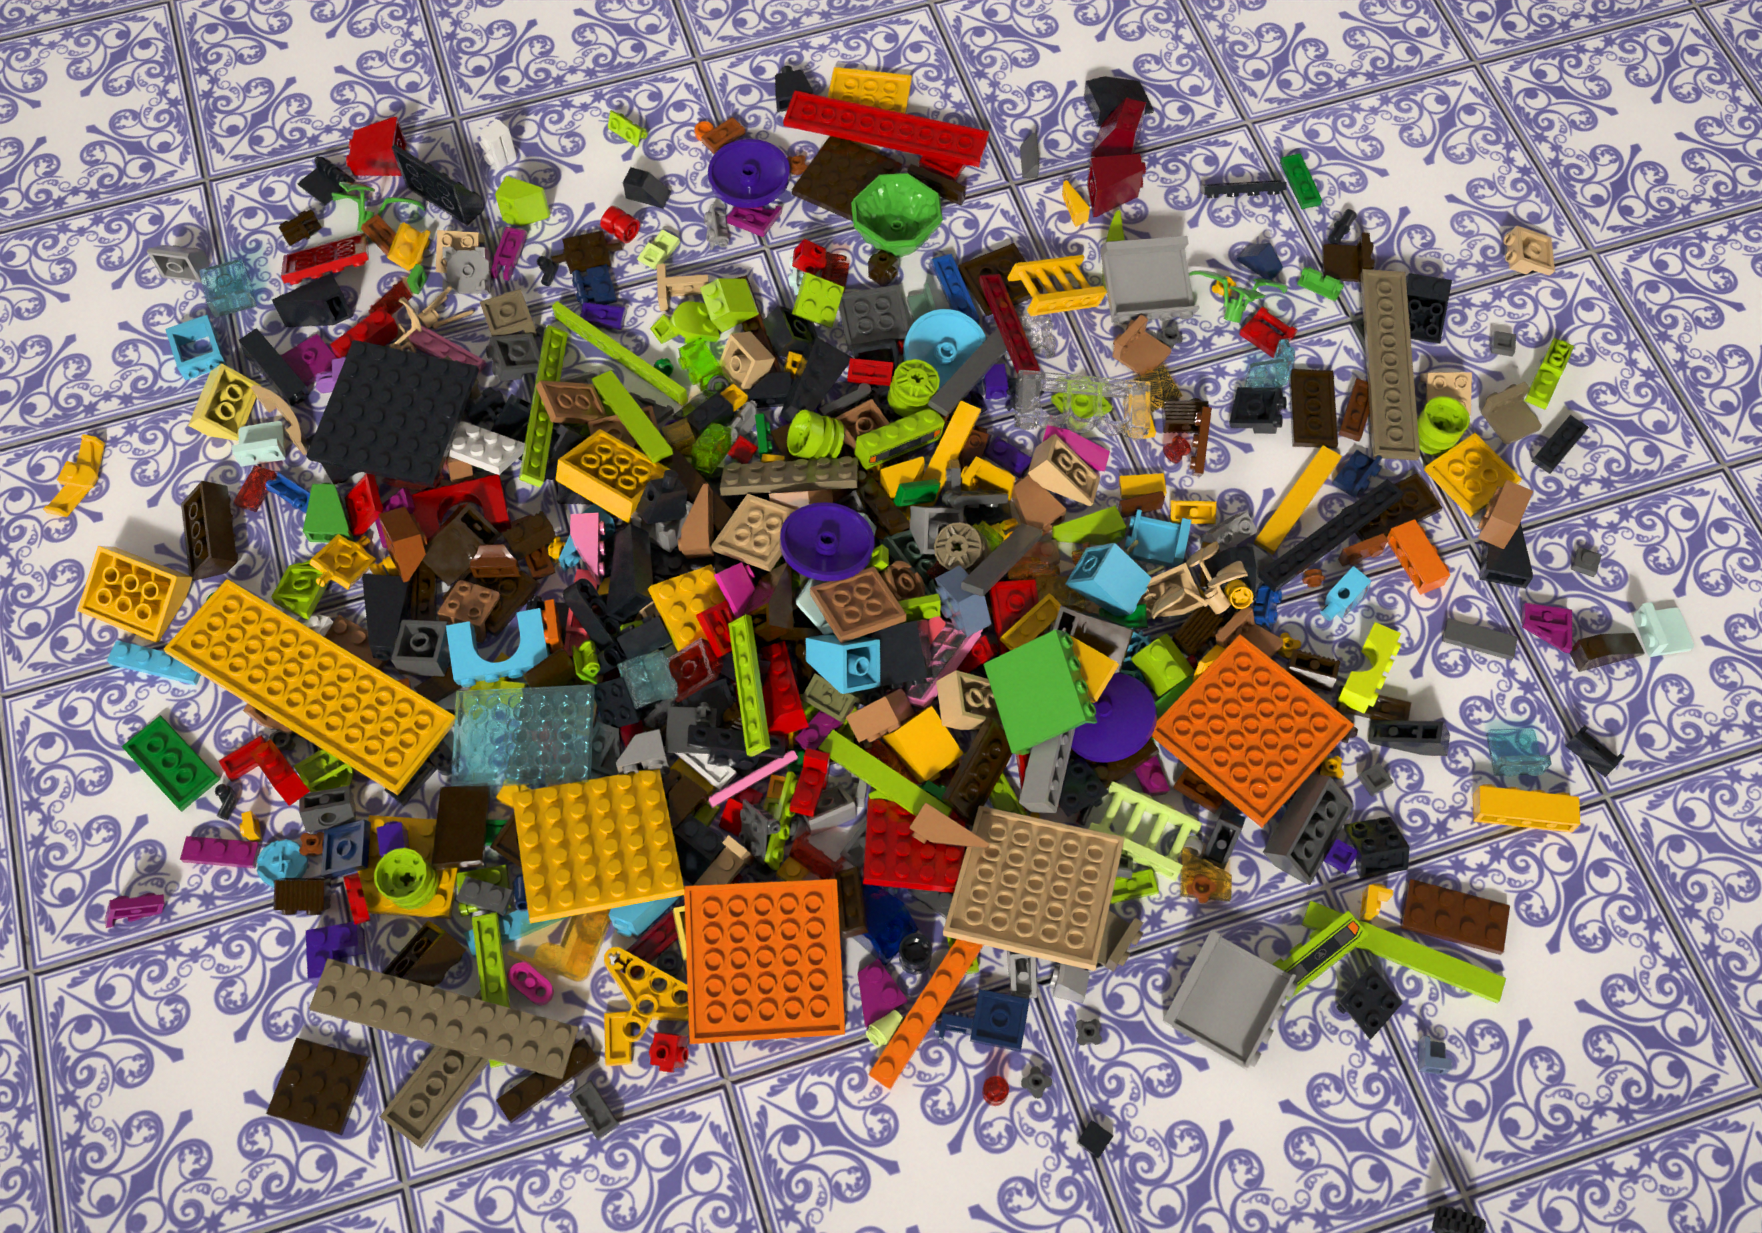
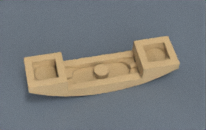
M251 386L257 399L269 413L277 408L290 424L286 432L299 451L306 455L308 447L305 433L289 405L274 392L261 386Z

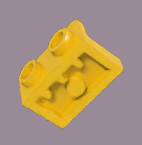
M405 222L401 223L387 258L407 271L414 268L415 264L420 265L424 258L422 253L430 243L428 238L431 232L425 230L421 233Z

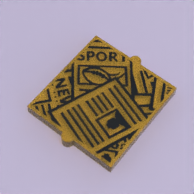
M1163 364L1151 371L1147 370L1145 374L1133 379L1140 394L1146 397L1147 404L1152 412L1162 408L1164 400L1171 398L1179 399L1183 396Z

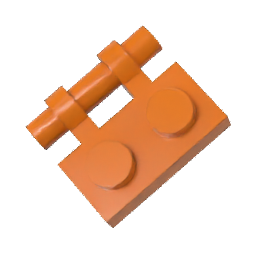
M554 599L545 600V610H542V618L544 624H547V629L544 630L546 644L550 643V652L554 653L560 648L564 649V643L561 638L562 626Z

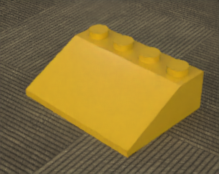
M599 429L558 459L556 481L625 522L630 523L632 522L631 516L636 511L647 483L650 480L663 478L664 472L670 469L658 462L653 464L645 454Z
M98 546L77 611L151 641L159 642L185 601L193 577L117 547Z

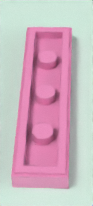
M422 325L421 332L416 329L409 335L413 346L430 356L443 359L449 356L453 361L457 360L462 363L476 365L479 368L478 374L486 366L485 360Z
M789 751L785 754L784 758L775 759L709 797V804L712 808L728 800V798L735 796L796 761L798 756L795 751Z

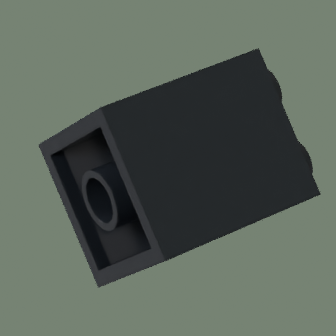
M927 619L897 624L871 633L872 638L880 639L881 687L889 685V690L904 687L903 682L912 681V685L927 683L926 678L933 676Z

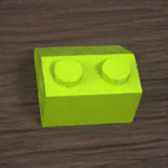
M506 175L495 193L503 221L522 227L550 217L551 214L544 188Z
M718 278L700 287L710 320L722 333L759 314L746 279Z
M1167 633L1131 658L1158 697L1195 672Z

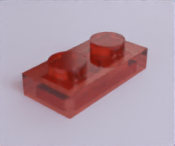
M254 465L234 500L235 505L257 512L268 493L265 486L266 482L270 479L275 480L277 477L275 471Z

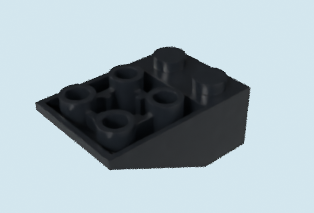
M332 273L272 299L285 327L330 326L353 317Z
M1412 273L1406 275L1411 339L1440 344L1452 280Z

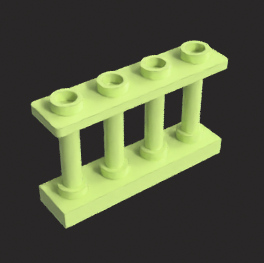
M1112 781L1108 790L1109 794L1113 796L1101 823L1095 824L1092 822L1089 830L1125 837L1121 856L1132 858L1134 862L1148 869L1152 868L1153 871L1176 881L1183 867L1177 859L1189 833L1197 835L1202 823L1193 815L1182 814L1169 804H1161L1154 801L1146 793H1137L1124 783ZM1123 800L1136 808L1124 833L1118 835L1112 832L1109 827ZM1146 811L1157 816L1158 819L1146 845H1139L1133 842L1132 837ZM1169 822L1181 829L1169 855L1163 856L1156 853L1155 847L1166 823Z

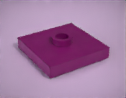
M318 334L281 355L306 386L316 381L317 373L332 371V359H337Z

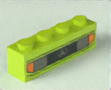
M927 408L858 436L854 454L867 470L941 439L945 421L935 409Z
M1349 910L1343 915L1340 912L1336 913L1328 920L1330 923L1328 927L1324 930L1321 927L1317 928L1308 936L1311 939L1304 946L1300 942L1289 951L1291 956L1285 961L1280 958L1272 964L1290 975H1296L1294 982L1298 986L1291 998L1368 937L1369 933ZM1286 996V1000L1289 1001L1291 998Z

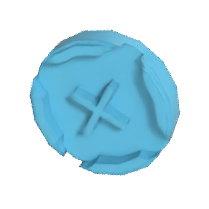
M285 839L271 842L264 847L257 859V873L262 881L274 888L275 879L302 878L307 870L308 859L307 855L303 856L300 854L299 849L301 846L292 840Z

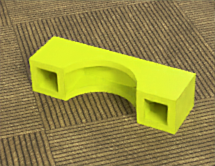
M1374 622L1361 650L1369 659L1372 669L1363 672L1351 671L1337 702L1362 713H1365L1368 705L1374 706L1379 695L1375 690L1376 688L1381 690L1387 678L1383 675V672L1389 673L1394 662L1390 657L1391 655L1396 656L1402 645L1398 642L1401 635L1400 632Z

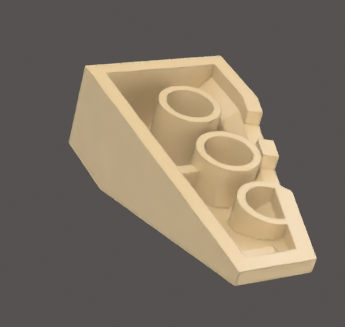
M1186 563L1152 577L1147 591L1137 603V605L1146 604L1147 618H1152L1151 611L1156 600L1175 587L1180 586L1181 589L1186 587L1200 596ZM1185 593L1179 602L1160 612L1156 617L1184 615L1204 605L1191 595Z

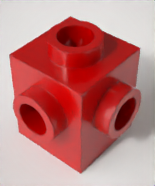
M804 238L794 249L792 266L805 273L815 275L819 270H823L826 265V248Z
M665 1032L654 1033L653 1043L649 1049L650 1065L659 1066V1071L672 1073L675 1068H684L689 1056V1049L687 1048L689 1036Z

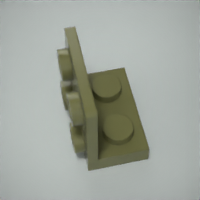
M814 674L801 697L802 700L844 723L855 702L864 706L867 704V701L861 699L864 694L859 691L842 694L824 677Z

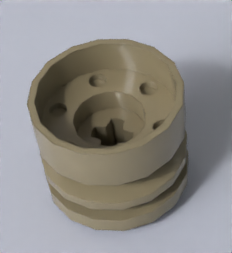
M961 522L952 523L944 527L937 535L934 544L935 556L942 566L952 570L960 565L968 574L976 569L992 553L991 544L987 537L969 524ZM959 544H961L962 551L960 552L959 548L957 547Z

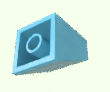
M1112 543L1086 548L1065 584L1111 614L1125 616L1131 615L1136 610L1137 603L1147 591L1148 584L1152 578L1117 544Z
M834 633L806 638V662L840 693L845 694L880 687V639L861 636L840 643Z
M681 896L611 908L609 917L619 935L630 938L631 935L640 937Z

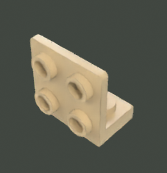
M437 230L436 272L447 273V261L443 259V247H454L456 250H475V247H479V243L485 244V235L479 232Z
M1472 372L1420 374V382H1427L1426 404L1432 398L1446 396L1456 399L1463 404L1469 416L1471 415Z

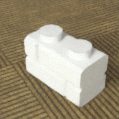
M494 120L489 124V127L486 126L479 131L481 137L479 143L486 153L484 159L490 166L493 165L501 170L507 163H511L517 158L509 128L500 120Z

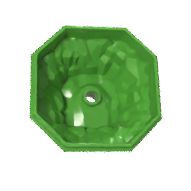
M908 173L879 175L851 202L853 226L862 236L863 240L868 244H873L878 250L882 249L887 253L893 254L896 258L914 253L941 226L943 221L941 200L938 193Z

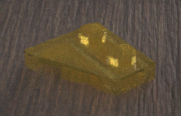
M1182 848L1181 864L1183 867L1180 871V897L1196 898L1194 895H1189L1186 892V887L1193 883L1196 874H1202L1216 885V891L1208 896V900L1230 902L1232 875L1223 869L1216 868L1206 859H1199L1191 854L1187 848Z

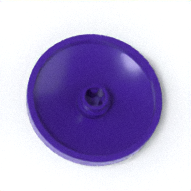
M743 139L723 146L713 155L708 166V180L713 193L723 202L740 208H755L775 201L784 193L790 180V167L785 154L775 145L763 140Z
M823 502L803 506L792 512L781 528L780 550L784 559L798 573L815 580L839 581L853 577L868 565L873 555L874 534L869 523L856 511L840 504Z
M1114 673L1097 702L1093 703L1096 709L1095 717L1097 723H1085L1076 727L1071 749L1081 757L1095 762H1114L1127 758L1139 751L1152 736L1157 722V708L1149 689L1132 676Z

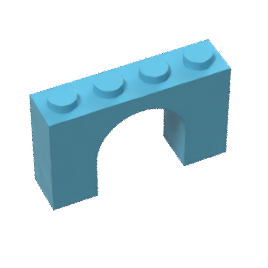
M538 608L517 612L520 631L519 647L511 658L498 663L485 661L479 656L475 629L470 621L446 625L454 681L462 687H471L479 681L485 680L486 683L499 681L500 677L505 676L519 678L523 676V673H526L550 656L549 643L546 644L544 637L546 624L543 622L542 610Z

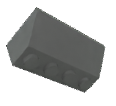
M1311 774L1297 790L1263 853L1275 867L1301 882L1311 885L1350 814L1353 804L1330 776Z

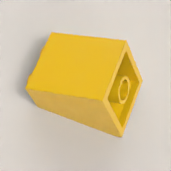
M1071 636L1074 654L1081 665L1080 672L1082 678L1088 685L1087 693L1090 702H1097L1119 664Z
M929 706L908 717L909 720L902 724L900 728L881 736L887 746L919 783L928 780L933 782L941 776L939 772L946 767L949 770L959 763L958 758L964 754L946 726H942V720L934 708Z

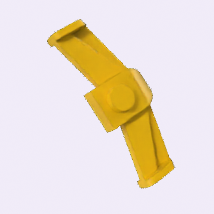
M82 434L77 462L66 461L57 478V481L65 486L49 505L43 508L46 513L68 517L87 493L94 488L99 479L98 473L105 443L99 438Z

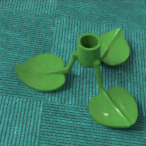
M339 182V185L347 192L353 190L360 192V196L341 192L331 193L333 201L351 198L358 203L357 231H362V224L374 217V212L365 211V201H368V199L364 196V190L375 192V189L362 184ZM388 197L385 198L378 215L381 217L388 203H411L417 205L423 211H425V207L420 202L410 198Z
M1203 270L1189 273V276L1199 274L1216 279L1224 285L1225 302L1223 306L1227 307L1224 319L1236 323L1241 322L1243 311H1245L1249 301L1252 302L1258 298H1265L1266 295L1256 291L1259 286L1277 287L1283 293L1288 290V286L1269 279L1253 278V281L1256 283L1252 290L1230 286L1229 289L1239 292L1240 296L1239 299L1231 298V302H1229L1227 277Z

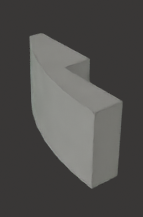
M851 773L852 782H855L851 796L855 797V806L865 808L867 783Z

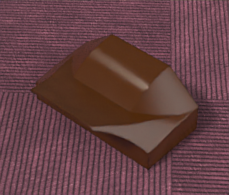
M504 544L480 545L475 557L470 561V569L474 578L521 576V567L518 561L511 556Z

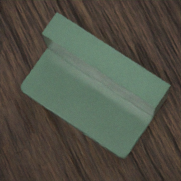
M928 283L924 284L923 294L907 297L913 322L922 315L937 310Z

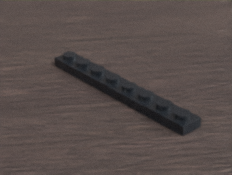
M1386 479L1260 571L1258 578L1273 592H1276L1402 499L1404 493Z

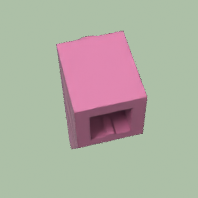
M599 513L571 514L570 535L573 544L597 585H600L601 576H605V564L601 562V555H605V543L601 541L602 535H605V522L600 520Z

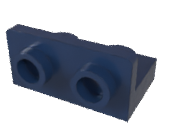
M1356 450L1336 476L1332 485L1356 498L1360 491L1364 493L1371 483L1369 481L1371 476L1376 477L1382 469V466L1379 464L1383 457L1378 455L1374 460Z

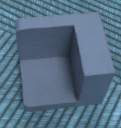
M1426 1035L1418 1040V1072L1445 1075L1452 1070L1451 1059L1446 1058L1445 1043L1430 1041V1036Z

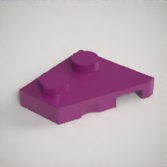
M763 206L755 208L734 207L727 216V223L764 237L782 214V207L775 206V210H765Z
M146 893L140 897L129 898L128 896H119L109 900L105 915V927H114V920L128 917V921L132 922L144 917L161 914L165 904L164 894Z
M879 959L857 973L864 1024L867 1030L870 1024L907 1003V998Z

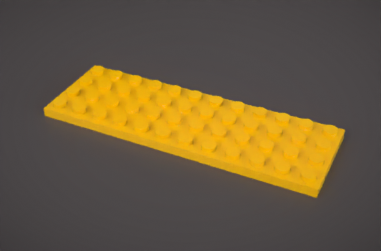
M228 579L224 581L164 648L168 655L396 795H399L457 721L455 715Z

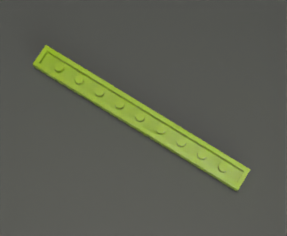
M547 325L544 331L519 480L539 488L544 483L553 422L549 418L536 385L540 380L560 382L568 335L567 332Z

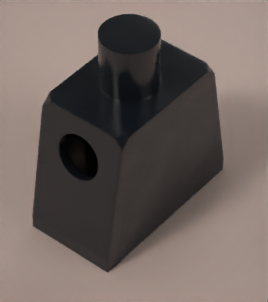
M787 65L782 67L781 73L775 75L777 113L787 111L794 91L813 94V90L802 70L793 71L792 67Z
M666 470L663 478L650 480L647 483L636 508V512L647 525L685 517L688 491L678 479V473L674 470Z

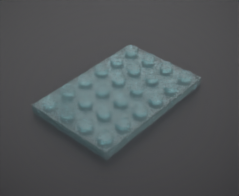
M592 685L456 691L451 786H515L589 782L592 766L595 687Z

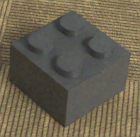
M402 620L391 658L400 675H446L450 659L446 625H449L447 621Z

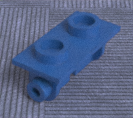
M278 472L275 480L270 479L266 482L267 491L273 492L289 502L293 508L299 509L304 513L307 512L311 492Z
M1265 583L1258 589L1256 603L1264 605L1254 607V621L1260 627L1266 625L1269 632L1272 631L1273 623L1277 622V604L1281 603L1282 600L1281 589L1273 592Z

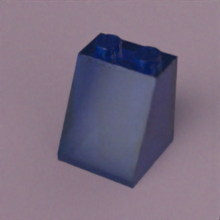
M863 884L868 933L852 938L886 966L899 952V946L903 938L909 934L917 933L919 929L902 901L880 886Z

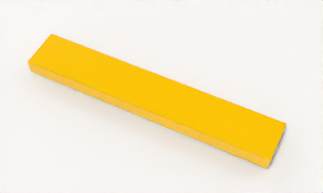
M960 400L921 481L937 479L941 483L935 501L909 505L905 513L910 514L911 506H935L946 484L945 469L949 468V460L958 459L981 413V409Z
M1324 445L1321 447L1254 541L1255 545L1274 555L1342 458L1341 455Z

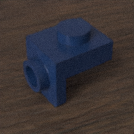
M954 1012L953 1015L943 1013L942 1020H936L934 1036L939 1037L938 1044L943 1045L945 1030L971 1035L973 1019L968 1018V1015L965 1013Z

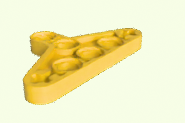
M612 947L605 952L604 965L632 1007L621 1026L622 1035L627 1041L636 1042L640 1040L652 1020L688 1021V1001L678 1003L674 998L675 993L679 990L687 992V985L622 948ZM619 954L620 961L625 964L628 959L631 960L627 965L625 974L620 972L624 969L622 964L616 962L614 965H611L610 956L615 957ZM639 965L644 968L645 974L643 977L636 979L631 976L630 970L632 967ZM656 978L666 980L667 986L664 990L657 991L653 988L652 983ZM650 1000L653 1003L654 1008L650 1013L640 1011L639 1004L642 1001ZM631 1022L638 1023L641 1027L639 1034L636 1036L628 1035L625 1030L626 1026Z

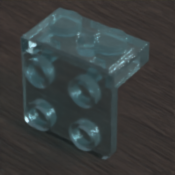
M1288 339L1279 340L1273 360L1250 364L1244 387H1281L1287 385L1295 361V350L1293 347H1290Z
M1531 728L1491 729L1486 734L1494 776H1539L1552 764L1550 755H1540L1536 733Z

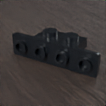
M689 725L687 746L708 749L707 764L719 767L728 766L744 770H756L760 756L784 758L785 756L784 736L769 734L771 748L752 757L746 754L743 731L699 725Z

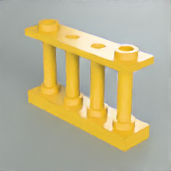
M1084 255L1015 263L1007 277L1008 281L1021 280L1033 298L1027 309L1030 316L1098 307L1107 293L1104 286L1091 287L1083 276L1079 267L1085 259ZM1072 273L1082 289H1074L1065 274ZM1055 275L1065 291H1057L1048 276ZM1031 278H1039L1048 293L1040 294Z

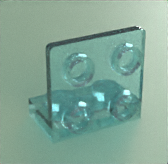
M663 651L641 654L617 664L621 677H624L635 709L657 700L678 697L677 683L671 676L669 661Z

